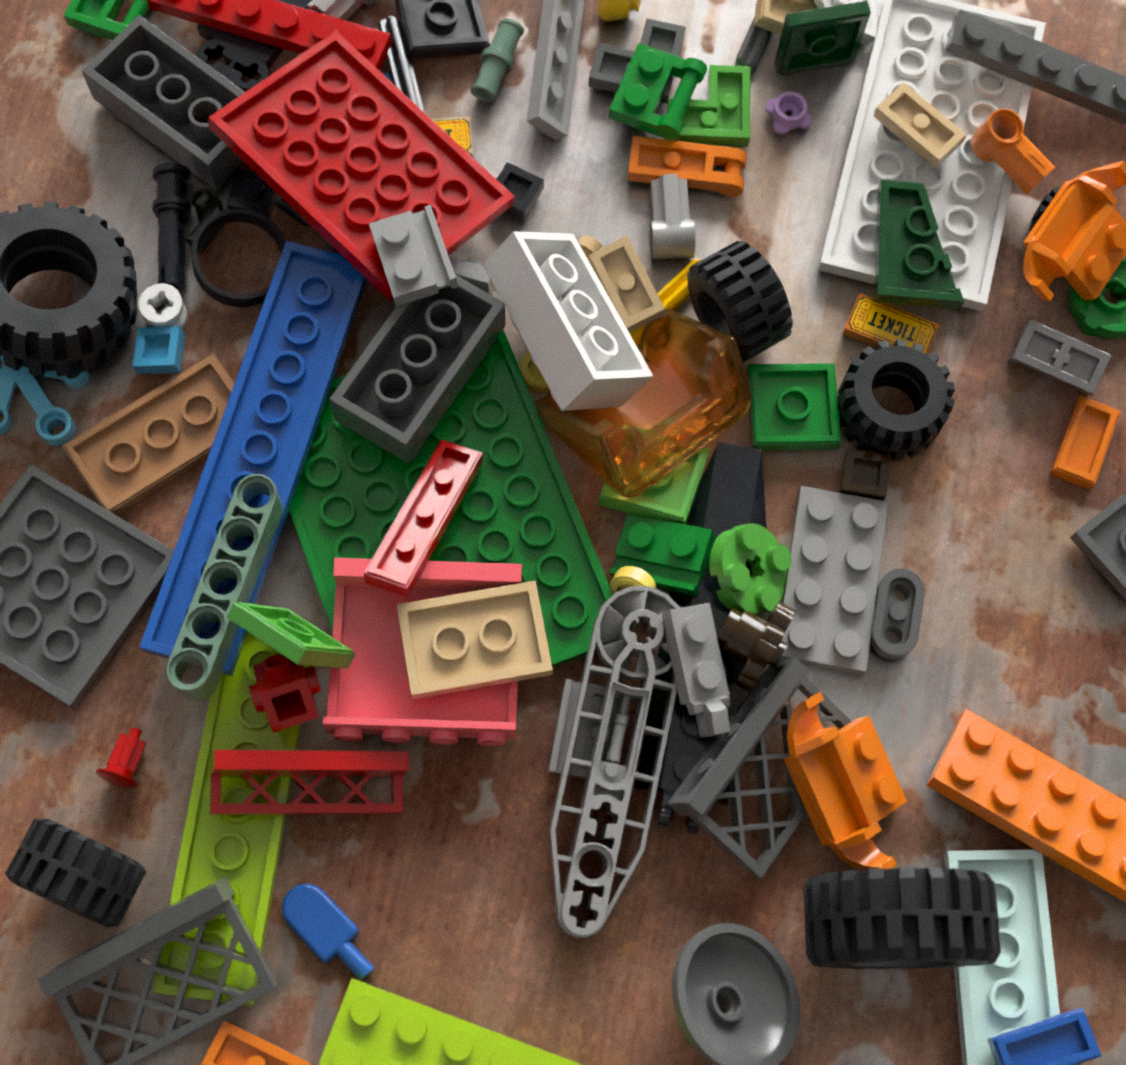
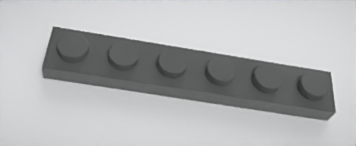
M962 9L954 17L945 52L1126 125L1125 76Z

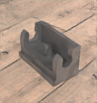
M1030 319L1020 331L1016 340L1017 345L1010 354L1008 362L1015 365L1017 363L1080 390V394L1088 397L1094 394L1111 355Z

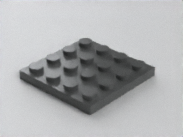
M30 464L0 504V664L75 710L160 591L174 550Z

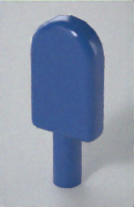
M305 883L289 890L282 903V915L287 925L321 962L329 963L337 956L359 981H364L375 970V967L351 942L359 934L358 927L325 891L317 885Z

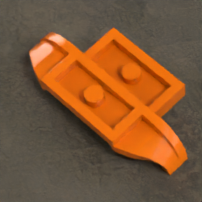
M1124 161L1083 172L1074 179L1065 181L1024 240L1023 244L1027 248L1023 259L1025 279L1042 301H1051L1054 294L1049 289V286L1055 277L1062 276L1065 277L1083 301L1097 299L1125 257L1126 221L1114 207L1119 200L1113 194L1118 188L1126 184V163Z
M820 691L798 704L791 714L787 729L789 756L784 759L785 764L822 846L829 845L842 861L857 870L892 869L897 866L894 857L882 853L875 846L871 838L882 831L878 821L907 802L870 716L857 718L837 730L836 726L823 729L817 714L818 705L824 700Z

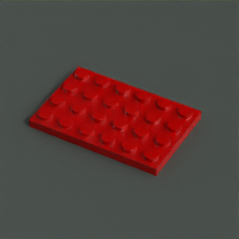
M334 31L208 117V128L390 301L393 300V296L369 223L411 210L414 214L425 210L424 206L431 204L449 256L508 210L515 198L509 190L337 31Z

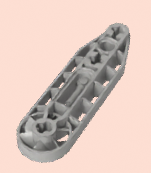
M632 586L616 592L600 608L594 621L548 830L556 919L559 927L566 934L576 938H587L595 935L603 927L645 850L677 693L674 672L672 673L671 683L655 679V677L667 672L672 667V662L665 663L652 650L659 644L670 655L661 615L662 612L680 608L668 594L653 587ZM647 596H649V597H648V601H647V605H646V609H645L646 598H647ZM637 624L643 625V633L650 635L642 643L636 642V634L629 631V629L632 630ZM616 640V642L603 646V643ZM595 649L599 659L607 668L591 665ZM631 657H638L635 673L629 671ZM589 673L606 678L599 714L581 711ZM619 676L628 680H641L640 688L619 683ZM652 689L669 692L661 729L645 725ZM615 695L622 698L620 712L615 714V725L606 760L609 762L601 761ZM629 699L637 700V706L623 766L616 763H620L625 729L629 721V716L626 713ZM579 719L597 723L589 761L571 758ZM643 734L659 737L651 776L635 772ZM569 765L588 769L579 809L561 805ZM634 780L650 783L642 823L626 819ZM601 805L605 806V814L612 817V822L601 827L598 840L608 839V846L600 843H584V835L587 837L595 836L597 821L590 818V812L600 809ZM559 811L577 816L568 856L557 854L555 830ZM624 827L639 829L637 849L627 868H617L616 863ZM587 851L597 853L603 863L601 873L594 879L585 877L579 869V860ZM558 861L567 863L562 888H560ZM614 874L622 875L609 898ZM574 882L583 887L599 888L597 895L587 893L585 908L592 911V917L590 920H582L580 927L576 926V918L569 915L570 907L579 906L583 891H573Z

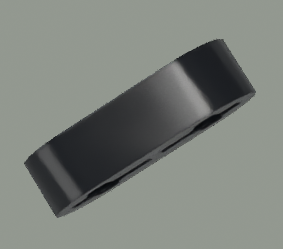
M219 39L204 42L197 51L199 59L244 92L270 76L265 62ZM221 57H223L225 64H223V63H221V62H219V61H217V60H219ZM212 59L216 62L213 65H210L209 60ZM255 74L259 76L258 81L255 79H251L248 83H245L243 77L244 75L248 78H253Z

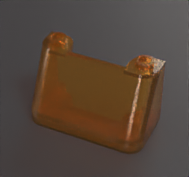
M668 308L665 310L667 314L648 323L641 335L640 343L644 360L653 377L621 407L561 411L559 405L552 398L551 392H548L535 402L545 425L611 490L626 498H634L645 492L740 421L746 415L751 403V390L735 337Z

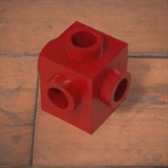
M280 653L266 658L262 663L253 665L256 684L249 686L251 698L257 713L265 711L273 733L319 718L314 694L320 693L322 690L314 666L304 667V665H297Z

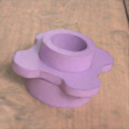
M784 92L776 99L772 98L766 103L765 110L768 114H771L774 121L773 130L780 135H785L789 130L795 128L807 129L811 125L812 116L806 113L807 102L801 94ZM785 112L791 113L792 116H787Z

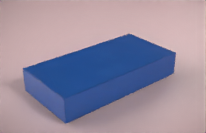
M1083 1007L987 1039L997 1065H1079L1102 1057Z

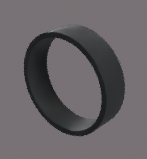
M248 209L221 211L208 218L194 237L192 267L195 278L200 287L210 297L222 304L233 307L258 305L264 302L270 285L259 292L247 295L231 294L218 289L207 280L199 267L197 260L199 247L203 239L212 230L231 222H245L262 228L272 236L281 253L286 240L281 230L273 221L256 211Z

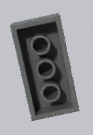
M142 16L136 17L81 70L95 101L178 163L187 167L194 175L217 191L236 172V169H239L245 163L208 128V117L245 92Z
M455 275L458 284L457 288L452 289L451 286L439 289L437 294L396 306L329 399L334 419L408 464L417 455L505 328V303Z

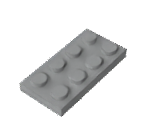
M805 486L800 487L789 550L792 560L791 566L787 570L786 587L782 597V603L796 611L782 638V641L788 643L781 659L796 657L803 665L861 676L865 674L888 501Z

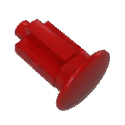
M131 728L128 735L119 734L106 769L99 768L96 770V774L102 780L122 788H135L137 786V782L132 779V776L146 746V742L139 740L142 734L141 730Z

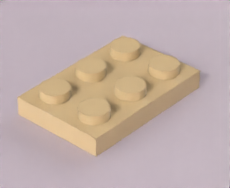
M536 581L396 604L412 700L549 676L553 673Z

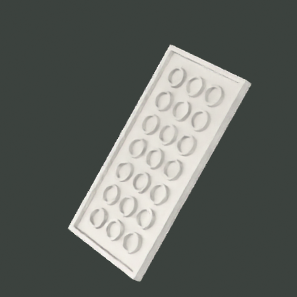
M884 0L818 270L875 284L877 192L881 179L924 183L939 227L937 234L944 254L948 253L952 265L950 271L956 289L960 288L964 299L962 307L983 312L988 302L1013 180L996 162L983 161L977 157L972 150L971 139L976 130L998 109L1006 108L1014 111L1023 121V125H1025L1032 87L944 50L953 19L960 9L1042 42L1046 23L953 0ZM903 82L967 134L963 143L936 169L873 117L876 107Z

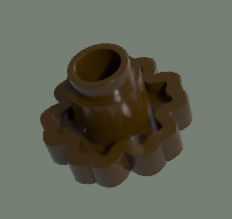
M779 601L767 621L747 610L741 613L734 608L731 609L717 634L718 643L724 645L723 651L744 662L734 684L751 692L761 678L766 666L776 667L788 643L782 641V638L793 619L795 609Z

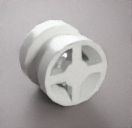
M164 283L154 284L141 294L138 301L139 310L147 327L180 326L182 330L186 327L188 311L179 291L172 285ZM164 304V308L156 312L155 309Z

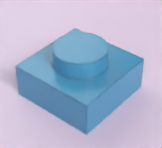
M180 326L138 327L132 367L138 374L181 373L185 332Z

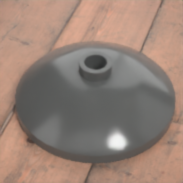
M735 923L712 925L699 931L686 942L674 966L672 996L679 1024L693 1048L712 1065H778L782 1062L796 1041L801 1013L797 985L781 953L760 933Z

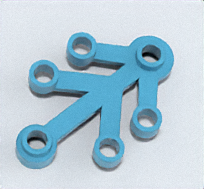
M2 355L0 357L3 362L0 369V415H4V419L0 423V435L5 434L12 427L13 419L8 411L17 384L38 415L35 427L43 441L51 446H62L70 441L75 434L76 426L69 413L63 408L53 407L33 375L29 374L27 367L22 366L20 370H14L4 365ZM88 370L85 372L81 371L77 378L70 379L67 378L68 376L57 377L56 371H45L44 377L62 379L69 388L78 389L87 384L89 372ZM55 426H65L64 431L60 434L51 435L52 429Z

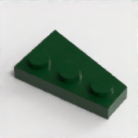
M883 179L879 183L877 192L874 302L961 309L964 299L960 288L956 289L950 272L952 265L948 253L944 254L937 234L939 227L924 183Z

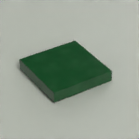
M868 1L786 14L774 61L777 74L781 75L854 62L871 14Z

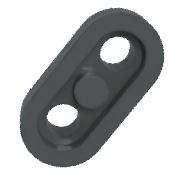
M908 569L891 570L883 577L877 587L870 643L874 651L886 659L896 660L905 657L918 641L925 587L921 578ZM892 590H901L905 594V601L895 600L892 596ZM885 632H894L899 638V643H889L885 638Z

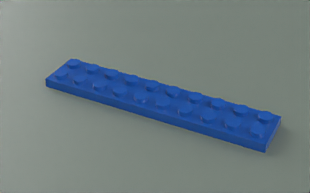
M290 241L285 242L139 646L145 653L167 659L170 658L235 488L240 480L252 474H263L269 477L275 484L283 504L282 517L249 603L257 604L368 280L341 254ZM268 495L255 496L250 501L249 507H263L267 504L270 497ZM248 536L241 537L235 541L232 549L235 551L246 550L252 545L254 538ZM223 580L216 588V593L220 595L229 594L237 586V580ZM210 622L204 625L200 630L199 638H213L218 634L221 623ZM242 627L239 628L222 674L233 676L248 632Z

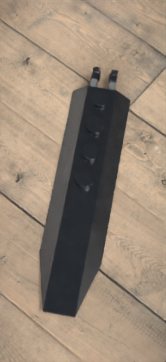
M718 442L700 481L686 525L711 529L716 536L715 540L722 532L731 530L739 525L755 523L767 529L762 450ZM708 561L704 578L701 577L698 587L700 590L698 597L669 591L668 595L680 608L710 603L716 634H718L730 610L723 605L716 591L722 589L718 582V576L711 577ZM746 562V567L750 570V578H751V575H752L751 565H750L749 562ZM719 643L730 693L728 695L730 697V707H726L730 719L744 700L745 689L734 684L744 662L723 651L724 645ZM660 646L658 657L668 664L671 661L670 655ZM673 667L664 674L655 677V679L671 683ZM652 689L647 726L661 729L668 691ZM678 690L657 790L662 792L657 827L667 829L672 822L674 809L667 804L717 736L700 737L695 714H689L686 704H680ZM644 735L638 773L652 775L659 737ZM636 781L635 789L649 790L650 783ZM727 786L723 792H729V787ZM720 798L716 803L727 806L729 798ZM686 816L685 825L687 832L697 834L699 826L689 816Z

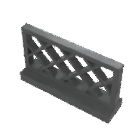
M796 657L780 659L775 668L771 666L766 668L754 689L747 694L730 717V732L716 736L667 803L680 816H689L754 878L763 877L807 814L787 766V787L770 788L767 760L782 759L789 756L787 729L792 714L790 699L793 694L799 689L807 698H810L820 692L804 675L808 669ZM821 692L824 700L819 703L817 708L821 725L822 722L832 721L841 729L852 722ZM780 714L781 720H775ZM782 725L784 753L767 755L765 733L770 726ZM755 748V756H749ZM756 761L758 789L740 791L738 770L744 762ZM728 786L729 792H723L725 788ZM788 792L790 812L784 821L773 822L770 794ZM759 795L762 823L743 825L741 796ZM720 798H730L732 826L719 827L707 815L715 802ZM775 827H779L778 830H777V831L775 832V834H774V828H775ZM763 830L764 850L757 860L746 852L744 831ZM728 832H733V839L727 834Z
M226 876L65 961L37 979L46 997L52 994L55 997L89 1065H131L276 987L277 983L231 897L235 892ZM222 913H225L234 931L229 948L203 940L208 921ZM198 927L196 937L185 935V933ZM173 940L192 946L185 971L159 963L166 943ZM238 941L240 942L244 952L236 950ZM200 949L226 957L219 982L192 974ZM154 950L151 961L141 958ZM233 959L251 964L260 983L246 990L226 984ZM131 964L148 970L141 994L115 987L121 967ZM156 973L182 980L175 1005L149 997ZM110 974L108 984L97 981ZM189 983L215 991L209 1010L199 1013L182 1007ZM84 987L104 993L97 1018L80 1013L71 994ZM223 993L233 996L230 999L220 1003ZM112 996L138 1004L131 1028L105 1020ZM145 1007L172 1014L166 1033L157 1037L138 1031ZM179 1017L188 1019L187 1022L176 1027ZM87 1026L94 1027L92 1035ZM102 1030L127 1038L122 1056L106 1064L97 1046ZM135 1040L145 1043L144 1045L132 1050Z

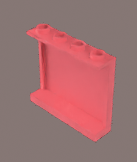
M334 558L333 576L336 582L332 637L352 649L355 656L348 669L330 667L327 717L323 716V726L327 733L334 734V739L349 742L363 740V735H382V740L390 743L410 742L411 736L430 737L431 743L443 745L457 744L458 738H477V743L480 745L502 746L506 744V739H516L518 681L412 700L396 604L518 584L522 580V564L428 561L409 597L406 598L364 582V572L372 559Z

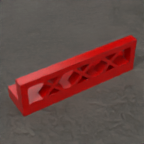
M214 750L211 756L210 815H401L403 813V775L409 771V751ZM221 776H241L255 791L242 804H221ZM253 777L268 778L260 785ZM276 777H290L303 791L291 803H277L267 793L265 788ZM301 777L317 778L308 785ZM324 777H337L350 792L339 803H326L313 788ZM348 777L364 778L355 785ZM371 777H391V803H373L360 788ZM260 795L267 803L251 802ZM308 795L315 803L299 802ZM355 795L362 803L346 802Z

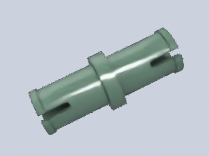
M503 18L499 21L490 47H486L481 55L482 66L470 89L472 95L481 101L492 102V100L496 99L497 91L505 73H509L513 67L514 60L512 56L520 37L524 33L523 27L515 20Z

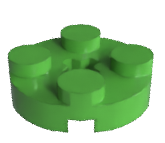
M750 523L735 526L731 530L722 532L716 538L711 549L709 568L711 577L718 576V582L722 590L716 591L726 608L730 611L734 608L741 613L747 610L752 614L773 611L779 601L781 602L786 587L787 570L791 566L792 559L789 549L785 545L779 544L769 530L761 525ZM746 562H749L750 565H751V569H752L751 578H750V570L746 567Z

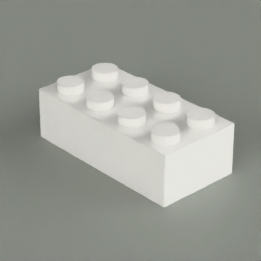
M513 231L483 264L492 281L494 290L499 294L502 302L505 303L514 327L519 331L531 353L532 361L539 368L550 389L552 398L559 405L561 411L621 407L653 377L574 234Z

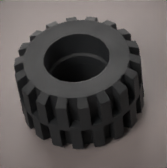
M736 241L689 268L687 284L691 303L697 318L712 342L730 359L738 363L745 362L786 339L792 333V312L785 289L772 266L753 246L751 247L744 241Z
M896 339L893 346H890L887 340L878 342L874 350L868 346L861 351L859 358H854L837 392L838 410L840 411V427H847L844 436L849 442L854 439L859 442L858 450L866 451L870 449L875 453L891 454L892 461L902 460L905 453L912 458L918 455L922 448L927 449L933 443L950 417L949 414L953 409L955 399L951 398L955 391L954 382L946 381L950 372L946 365L939 367L936 364L939 357L934 352L926 355L921 352L924 346L915 343L913 348L906 346V340ZM888 386L903 391L912 400L915 413L896 415L886 411L877 403L872 390Z
M35 818L5 872V875L13 884L105 927L119 926L146 874V870L136 860L47 818Z

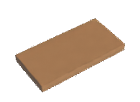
M213 353L62 445V448L100 505L118 516L207 460L234 382Z

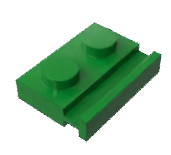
M628 513L615 552L617 556L614 567L610 568L609 574L614 577L617 570L624 566L638 567L651 575L657 588L698 597L701 577L704 578L716 536L711 529Z

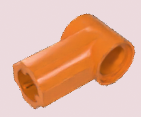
M1006 108L998 109L973 134L971 139L972 150L981 160L996 162L1027 194L1055 166L1023 134L1024 125L1019 115Z

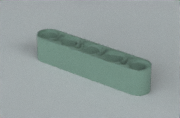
M263 474L248 475L240 480L236 486L167 664L168 680L184 698L190 701L207 699L218 687L240 628L239 625L229 620L227 616L234 603L250 602L282 517L283 504L273 481ZM268 495L270 497L267 504L263 507H249L250 501L255 496ZM244 536L254 538L252 545L248 549L243 551L232 549L235 541ZM223 580H237V586L229 594L220 595L216 593V588ZM210 622L221 623L218 634L213 638H199L200 630L204 625ZM193 666L204 667L200 680L193 684H183L182 678L187 669Z

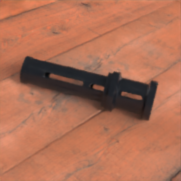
M166 163L156 166L152 171L153 180L157 183V199L152 203V210L158 218L159 224L158 284L172 285L180 293V291L184 292L186 290L185 219L191 213V204L187 200V184L191 181V171L180 164Z

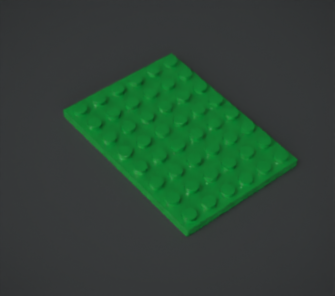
M504 329L410 464L334 419L329 399L346 375L335 378L289 509L332 631L336 582L333 576L334 558H373L442 439L482 452L483 463L429 561L522 564L521 583L536 581L552 669L585 657L594 621L602 605L613 596V593ZM616 640L603 643V646L616 642Z

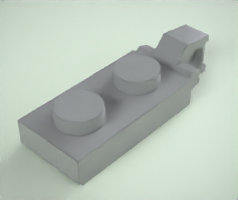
M710 603L662 612L661 616L680 704H686L690 715L695 714L700 737H710L730 732L728 710L726 708L730 707V697L728 696L730 693Z

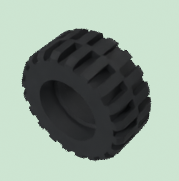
M44 202L45 207H32V203L20 205L17 212L10 214L6 210L0 213V357L3 355L4 365L14 370H20L24 366L29 369L30 375L44 376L45 371H56L57 377L68 376L71 369L80 367L81 371L85 372L95 368L96 359L101 358L103 361H107L116 354V344H125L131 334L130 326L135 324L137 277L132 252L125 246L124 238L116 229L111 228L108 230L107 221L96 214H92L90 217L86 216L85 209L69 205L68 209L59 208L57 202ZM45 270H59L75 274L92 287L86 296L78 302L64 308L52 310L29 307L20 303L9 294L13 287L23 278Z
M932 867L848 870L812 876L803 889L806 956L813 966L851 969H916L980 966L995 963L1001 953L996 885L986 872Z

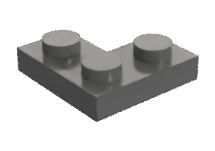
M647 18L640 43L680 57L686 26ZM598 43L589 75L588 87L617 92L635 51ZM674 76L670 77L661 98V103L667 104Z

